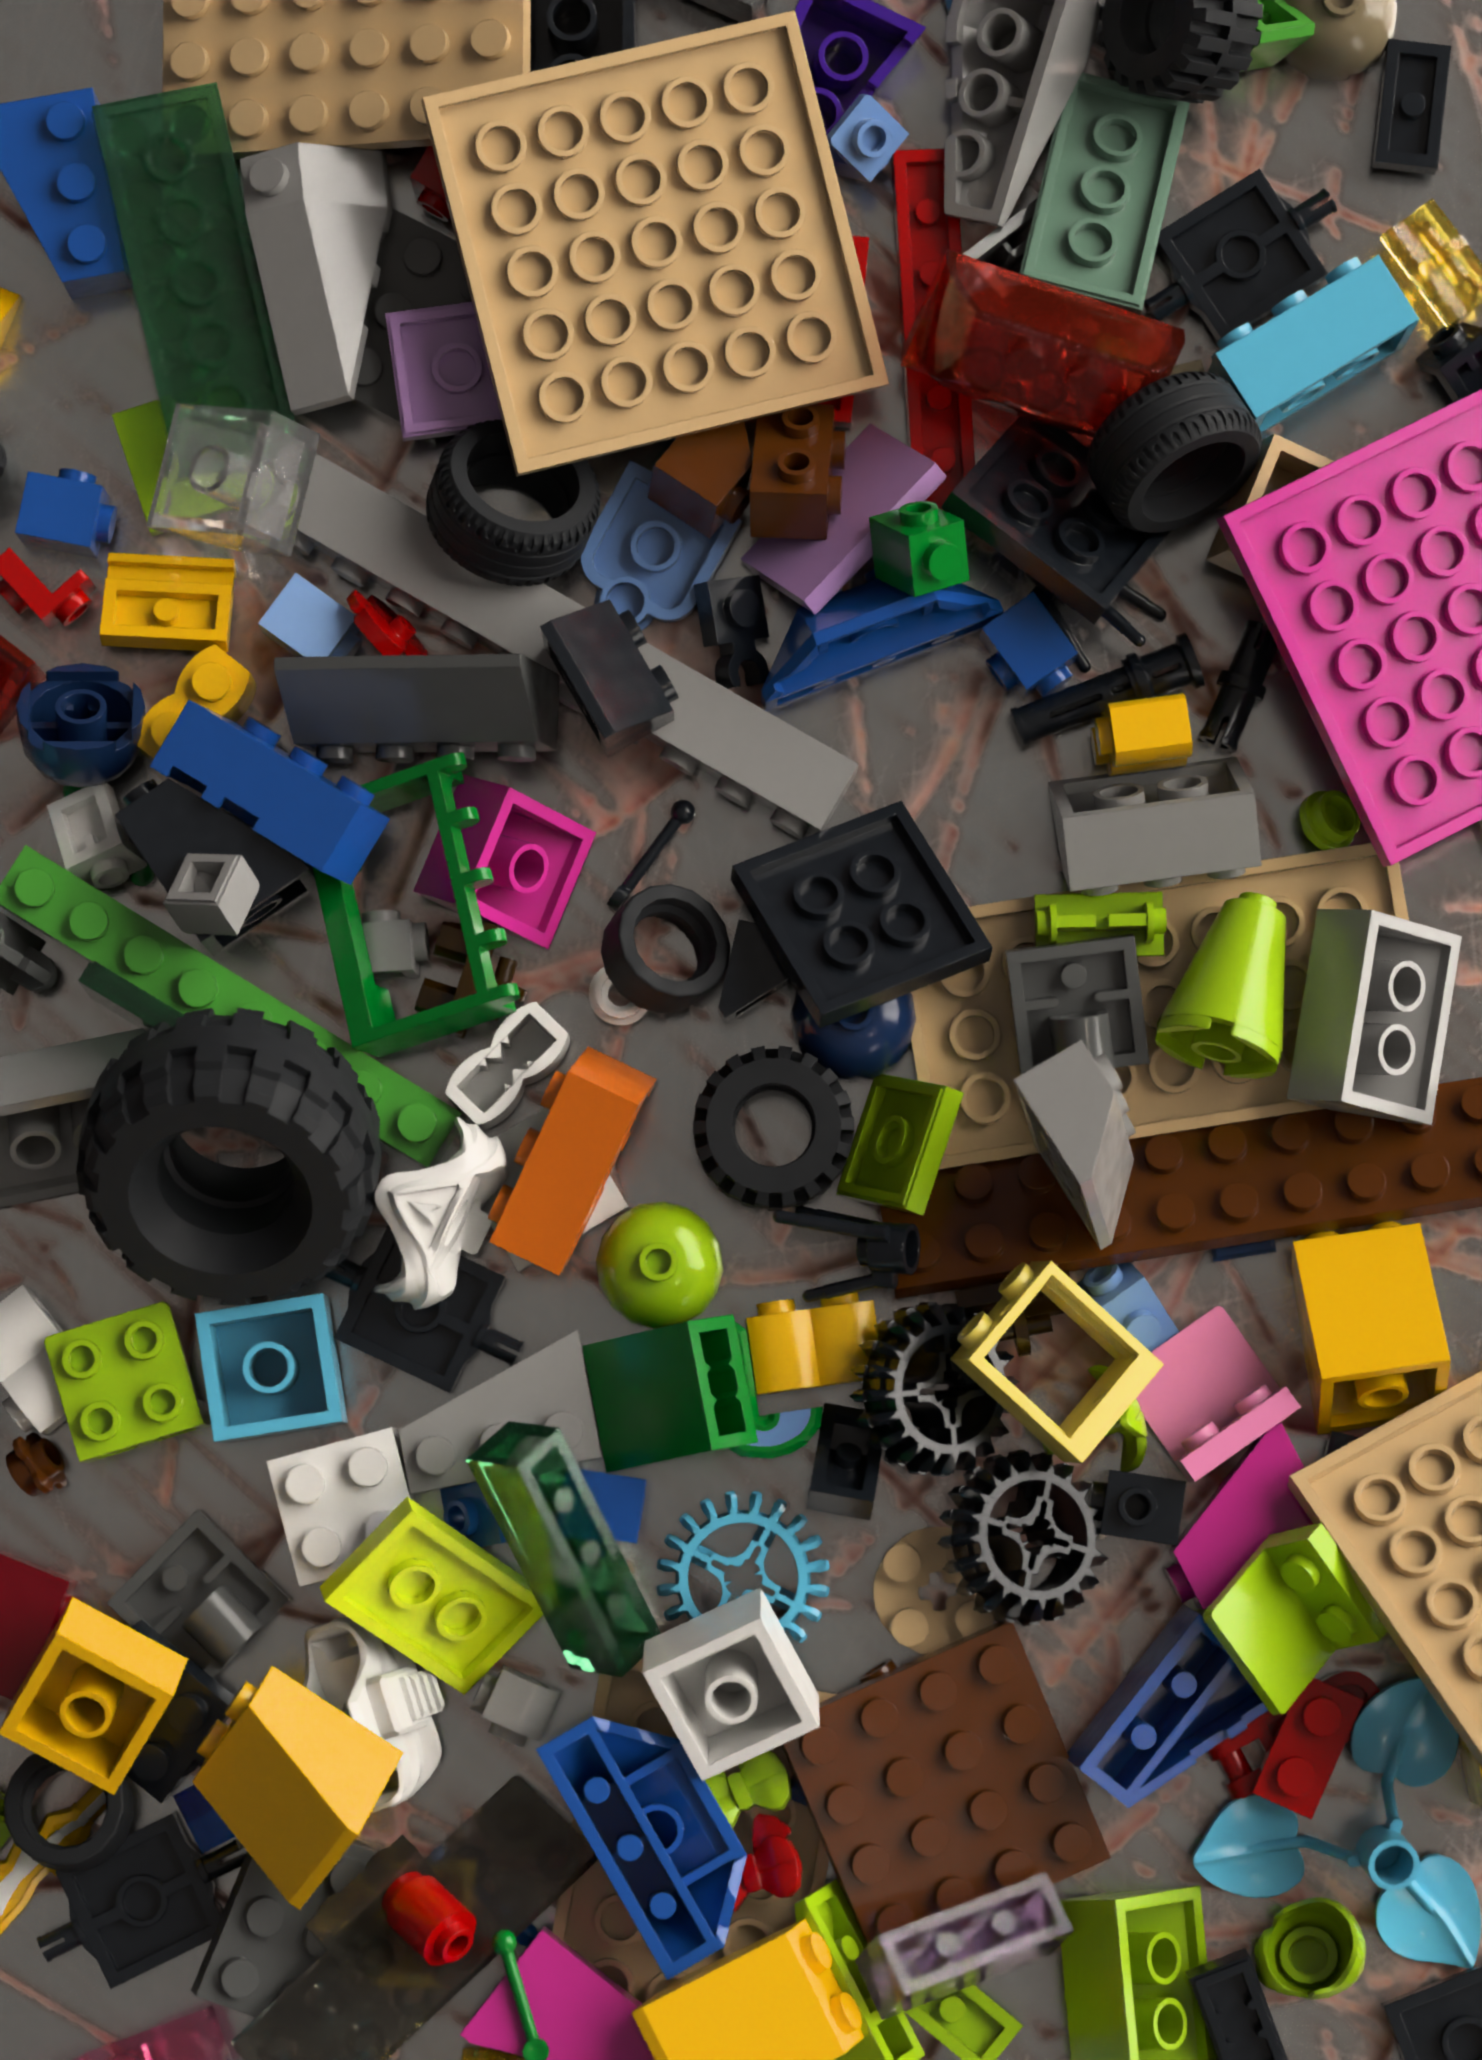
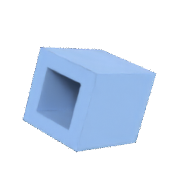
M296 572L258 622L264 635L295 657L354 656L362 643V639L356 635L359 632V628L354 623L355 615Z

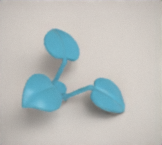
M1419 1676L1397 1681L1376 1693L1361 1708L1351 1729L1350 1750L1356 1765L1367 1772L1383 1773L1380 1785L1387 1819L1385 1825H1376L1367 1829L1360 1836L1355 1850H1348L1310 1835L1297 1836L1298 1818L1295 1812L1253 1793L1243 1799H1234L1224 1806L1211 1822L1193 1853V1866L1206 1880L1225 1891L1252 1898L1278 1896L1289 1891L1301 1881L1305 1867L1303 1857L1298 1848H1310L1345 1861L1350 1867L1361 1866L1372 1881L1383 1889L1375 1905V1926L1383 1942L1392 1951L1402 1957L1415 1961L1445 1963L1462 1968H1473L1476 1962L1481 1936V1913L1478 1895L1472 1879L1466 1870L1450 1857L1435 1853L1425 1855L1419 1859L1417 1851L1400 1832L1403 1822L1398 1816L1393 1789L1395 1777L1401 1783L1411 1787H1420L1433 1783L1445 1775L1452 1766L1458 1749L1459 1734Z

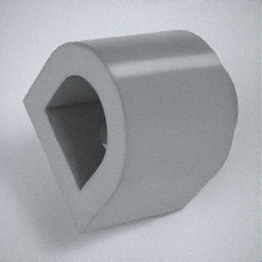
M376 910L362 913V927L374 981L420 978L419 961H426L430 958L427 923H413L410 919H401L400 911Z
M503 1664L497 1678L487 1673L485 1674L470 1709L482 1714V1718L492 1722L488 1730L489 1733L511 1744L524 1747L527 1738L541 1741L562 1693L542 1681Z

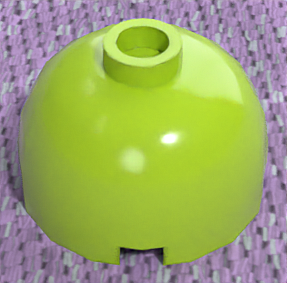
M666 1201L638 1204L619 1215L602 1236L596 1257L599 1287L612 1309L631 1323L651 1329L691 1321L701 1315L716 1296L724 1270L720 1243L708 1222L688 1207Z

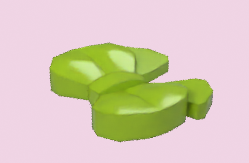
M775 1748L739 1764L740 1772L732 1773L727 1777L723 1771L705 1780L732 1829L741 1811H747L754 1806L777 1812L784 1810L792 1798L789 1773L777 1755L772 1752Z

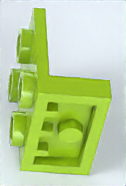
M158 1302L45 1338L44 1344L79 1462L91 1463L211 1426L205 1402L197 1399L171 1307L167 1302Z
M1322 1523L1268 1535L1203 1614L1205 1623L1272 1715L1287 1712L1336 1650L1380 1641L1388 1632L1359 1591L1337 1544Z

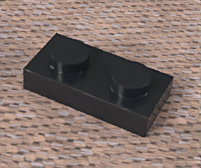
M1397 39L1388 40L1384 58L1373 168L1435 175L1439 162L1451 46Z

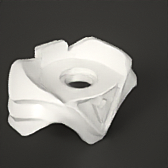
M455 1117L454 1119L460 1134V1147L448 1161L417 1171H402L389 1174L381 1179L375 1192L376 1206L393 1232L402 1255L401 1272L398 1276L387 1283L376 1285L373 1291L387 1295L392 1302H409L414 1310L430 1307L453 1294L456 1287L462 1250L476 1255L493 1222L488 1219L489 1213L481 1209L506 1182L509 1176L506 1153L498 1136L488 1137L477 1124H467L460 1117Z
M348 1617L336 1618L328 1623L308 1629L304 1638L306 1669L303 1686L346 1715H350L352 1719L403 1752L371 1813L396 1807L414 1796L431 1777L440 1763L443 1750L431 1716L441 1712L445 1706L437 1678L427 1670L418 1672L416 1663Z

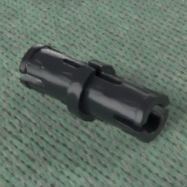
M1247 620L1244 626V633L1229 669L1221 670L1216 684L1221 688L1203 730H1200L1198 735L1201 740L1214 746L1223 724L1228 723L1220 741V749L1235 753L1237 751L1238 742L1254 703H1261L1263 701L1267 688L1262 684L1278 650L1269 628L1258 650L1255 649L1263 632V623L1254 620Z

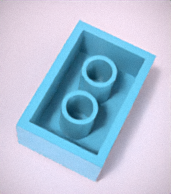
M1379 255L1364 264H1361L1358 257L1344 262L1326 275L1325 279L1328 284L1313 295L1307 297L1304 290L1297 291L1271 309L1274 317L1265 324L1253 330L1250 323H1245L1223 336L1216 343L1220 349L1211 356L1212 363L1208 372L1223 377L1233 386L1257 422L1261 434L1404 348L1419 321V317Z

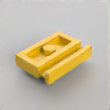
M108 552L107 578H105L99 633L102 646L202 651L216 644L224 652L229 651L234 600L233 588L234 579H236L235 559Z

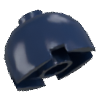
M86 663L57 666L46 671V681L38 684L33 690H31L30 682L22 689L16 705L17 726L25 756L44 777L58 784L82 788L103 785L120 777L138 757L140 748L137 746V743L141 737L143 718L146 715L145 703L141 689L134 682L133 690L128 685L120 682L118 671L107 666Z
M796 990L790 1019L793 1041L799 1051L804 1055L807 1052L818 1058V1062L826 1069L830 1068L836 1074L838 1080L853 1083L873 1080L877 1076L885 1074L899 1063L911 1048L916 1015L913 995L910 992L819 1029Z

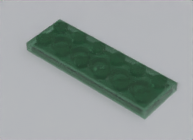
M217 82L92 106L91 116L176 483L299 458L302 455L294 415L290 410Z

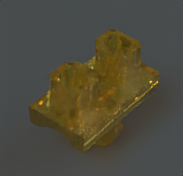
M1433 198L1381 235L1380 240L1447 329L1482 305V263L1469 247L1470 244L1464 236L1459 234Z

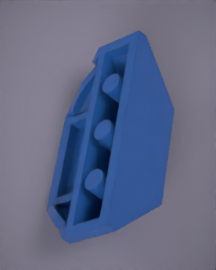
M873 569L864 575L867 583L843 591L841 588L816 615L805 607L797 609L761 689V702L764 710H772L980 631L982 627L1004 612L1000 600L962 583L913 597L875 578V570Z
M592 1716L536 1749L537 1753L667 1980L671 1979L725 1947L747 1853L706 1781H702L680 1740Z

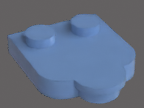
M630 460L593 527L584 552L581 555V565L586 577L598 588L594 605L610 599L618 615L629 609L641 631H643L654 619L661 622H677L688 617L695 610L697 603L694 584L711 581L742 525V520L738 519L734 524H730L725 520L709 539L648 499L652 471Z

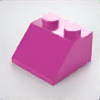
M462 774L464 784L458 785L453 794L456 810L464 807H476L480 819L478 824L461 830L470 870L480 867L491 868L494 880L492 884L475 890L482 921L498 925V928H504L505 932L509 935L548 949L596 832L509 786ZM438 830L413 891L458 913L441 835Z

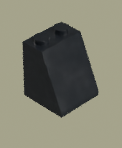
M169 778L159 785L154 779L140 784L124 796L122 802L126 807L115 814L167 893L187 853L243 856L259 881V891L237 936L196 934L201 943L213 956L317 887L314 876L303 860Z

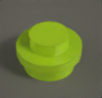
M1340 791L1314 792L1306 797L1300 806L1299 815L1303 832L1308 840L1321 850L1349 846L1360 828V818L1351 799Z

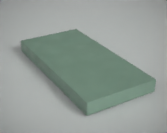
M1082 72L1053 130L1015 290L1139 321L1188 114L1189 102L1137 94L1129 91V87L1121 86L1115 80Z

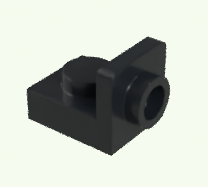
M1461 322L1450 324L1436 332L1428 341L1429 348L1415 360L1421 370L1436 375L1452 401L1460 397L1464 398L1482 389V327Z

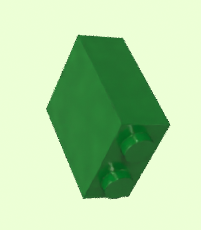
M734 1314L681 1322L582 1346L606 1473L758 1443Z

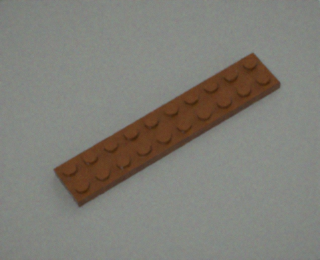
M1482 1077L1438 1084L1432 1125H1420L1321 1109L1129 1140L1134 1163L1112 1244L1102 1250L1094 1241L1040 1154L938 1170L923 1216L879 1206L882 1222L913 1223L917 1226L920 1234L921 1249L917 1269L912 1275L898 1274V1285L896 1289H893L895 1299L984 1284L1001 1283L1015 1267L1023 1262L1029 1266L1032 1261H1052L1062 1271L1069 1270L1071 1272L1482 1207Z

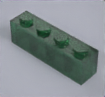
M508 1421L465 1460L570 1668L623 1677L643 1658L644 1641L661 1634L560 1427Z

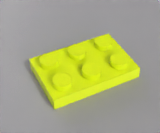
M406 1497L319 1587L324 1602L463 1695L551 1607L549 1598L544 1590L409 1497Z

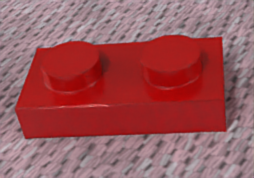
M1313 1678L1287 1712L1283 1714L1250 1792L1312 1820L1364 1700Z

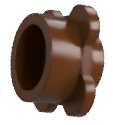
M34 1432L27 1435L26 1440L20 1436L13 1440L14 1450L6 1455V1465L16 1484L26 1494L36 1497L42 1492L48 1494L54 1489L53 1486L62 1489L67 1485V1479L63 1472L65 1468L64 1460L51 1441L41 1438Z

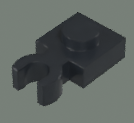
M753 575L694 584L703 646L719 645L720 657L715 666L716 683L727 689L741 686L738 672L740 665L744 669L747 686L765 683L769 674L768 665L763 655L756 650L755 640L769 638L760 576Z

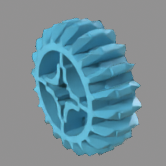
M734 1491L726 1492L725 1503L728 1512L717 1515L714 1504L710 1499L702 1500L700 1502L701 1509L708 1520L700 1526L692 1516L684 1513L679 1518V1521L683 1527L692 1533L690 1537L684 1542L679 1537L668 1534L664 1540V1543L670 1548L681 1551L678 1561L670 1559H659L657 1561V1569L664 1572H676V1583H664L656 1588L658 1596L678 1594L680 1604L670 1607L664 1612L666 1620H675L684 1613L690 1620L702 1615L690 1592L689 1568L691 1562L711 1572L719 1579L722 1585V1597L717 1606L719 1607L727 1603L732 1594L726 1587L732 1581H724L725 1571L713 1566L712 1561L716 1560L726 1566L731 1564L740 1567L745 1559L749 1560L755 1547L760 1546L761 1551L755 1560V1564L758 1565L760 1570L754 1575L762 1574L761 1584L775 1591L774 1595H769L765 1592L764 1594L769 1603L786 1611L778 1620L784 1631L788 1630L796 1641L802 1643L807 1638V1635L801 1627L794 1623L799 1615L802 1614L815 1622H818L822 1617V1613L818 1609L806 1605L808 1595L827 1597L830 1590L828 1586L823 1584H810L811 1572H824L829 1570L830 1566L829 1561L824 1559L813 1562L808 1561L806 1551L815 1549L822 1544L819 1535L810 1536L802 1543L795 1535L797 1531L805 1526L807 1518L803 1514H799L794 1517L788 1527L779 1521L787 1505L786 1501L782 1499H777L773 1504L770 1515L759 1512L762 1503V1493L757 1491L751 1493L749 1510H738L736 1493ZM735 1523L759 1525L749 1546L738 1556L726 1557L700 1545L708 1535L726 1525ZM776 1534L789 1547L796 1563L798 1578L795 1593L774 1583L764 1571L765 1556ZM746 1588V1589L743 1591V1593H742L741 1596H743V1595H745V1594H747V1593H749V1592H751V1591H753V1590Z

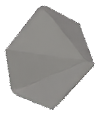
M187 853L163 904L179 929L184 933L237 936L259 891L260 885L242 855Z

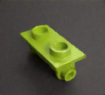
M1122 892L1103 896H1086L1081 893L1034 894L1035 946L1133 934L1135 936L1137 957L1164 956V934H1166L1167 918L1166 908H1163L1162 892Z

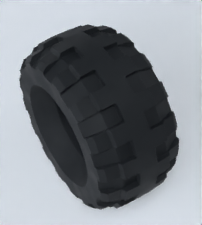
M208 1008L186 1012L184 1017L177 1018L176 1024L173 1027L168 1022L161 1021L129 1041L127 1049L123 1051L119 1059L111 1058L98 1077L80 1132L76 1167L79 1195H85L86 1207L90 1210L89 1219L95 1226L96 1232L109 1250L115 1251L120 1249L122 1251V1258L126 1260V1267L147 1282L155 1278L171 1286V1294L194 1301L200 1295L220 1298L222 1305H249L251 1299H255L257 1296L268 1295L270 1300L275 1301L298 1293L301 1287L308 1285L309 1278L312 1281H319L348 1257L355 1237L363 1236L375 1202L383 1143H380L379 1139L380 1118L372 1097H368L364 1085L358 1083V1074L335 1047H329L324 1050L317 1045V1038L314 1037L313 1031L291 1020L288 1021L286 1026L263 1019V1011L237 1008V1012L234 1015H215L214 1010ZM205 1127L234 1129L266 1140L276 1146L285 1157L275 1163L261 1167L238 1168L226 1166L200 1155L185 1142L180 1134L190 1129Z

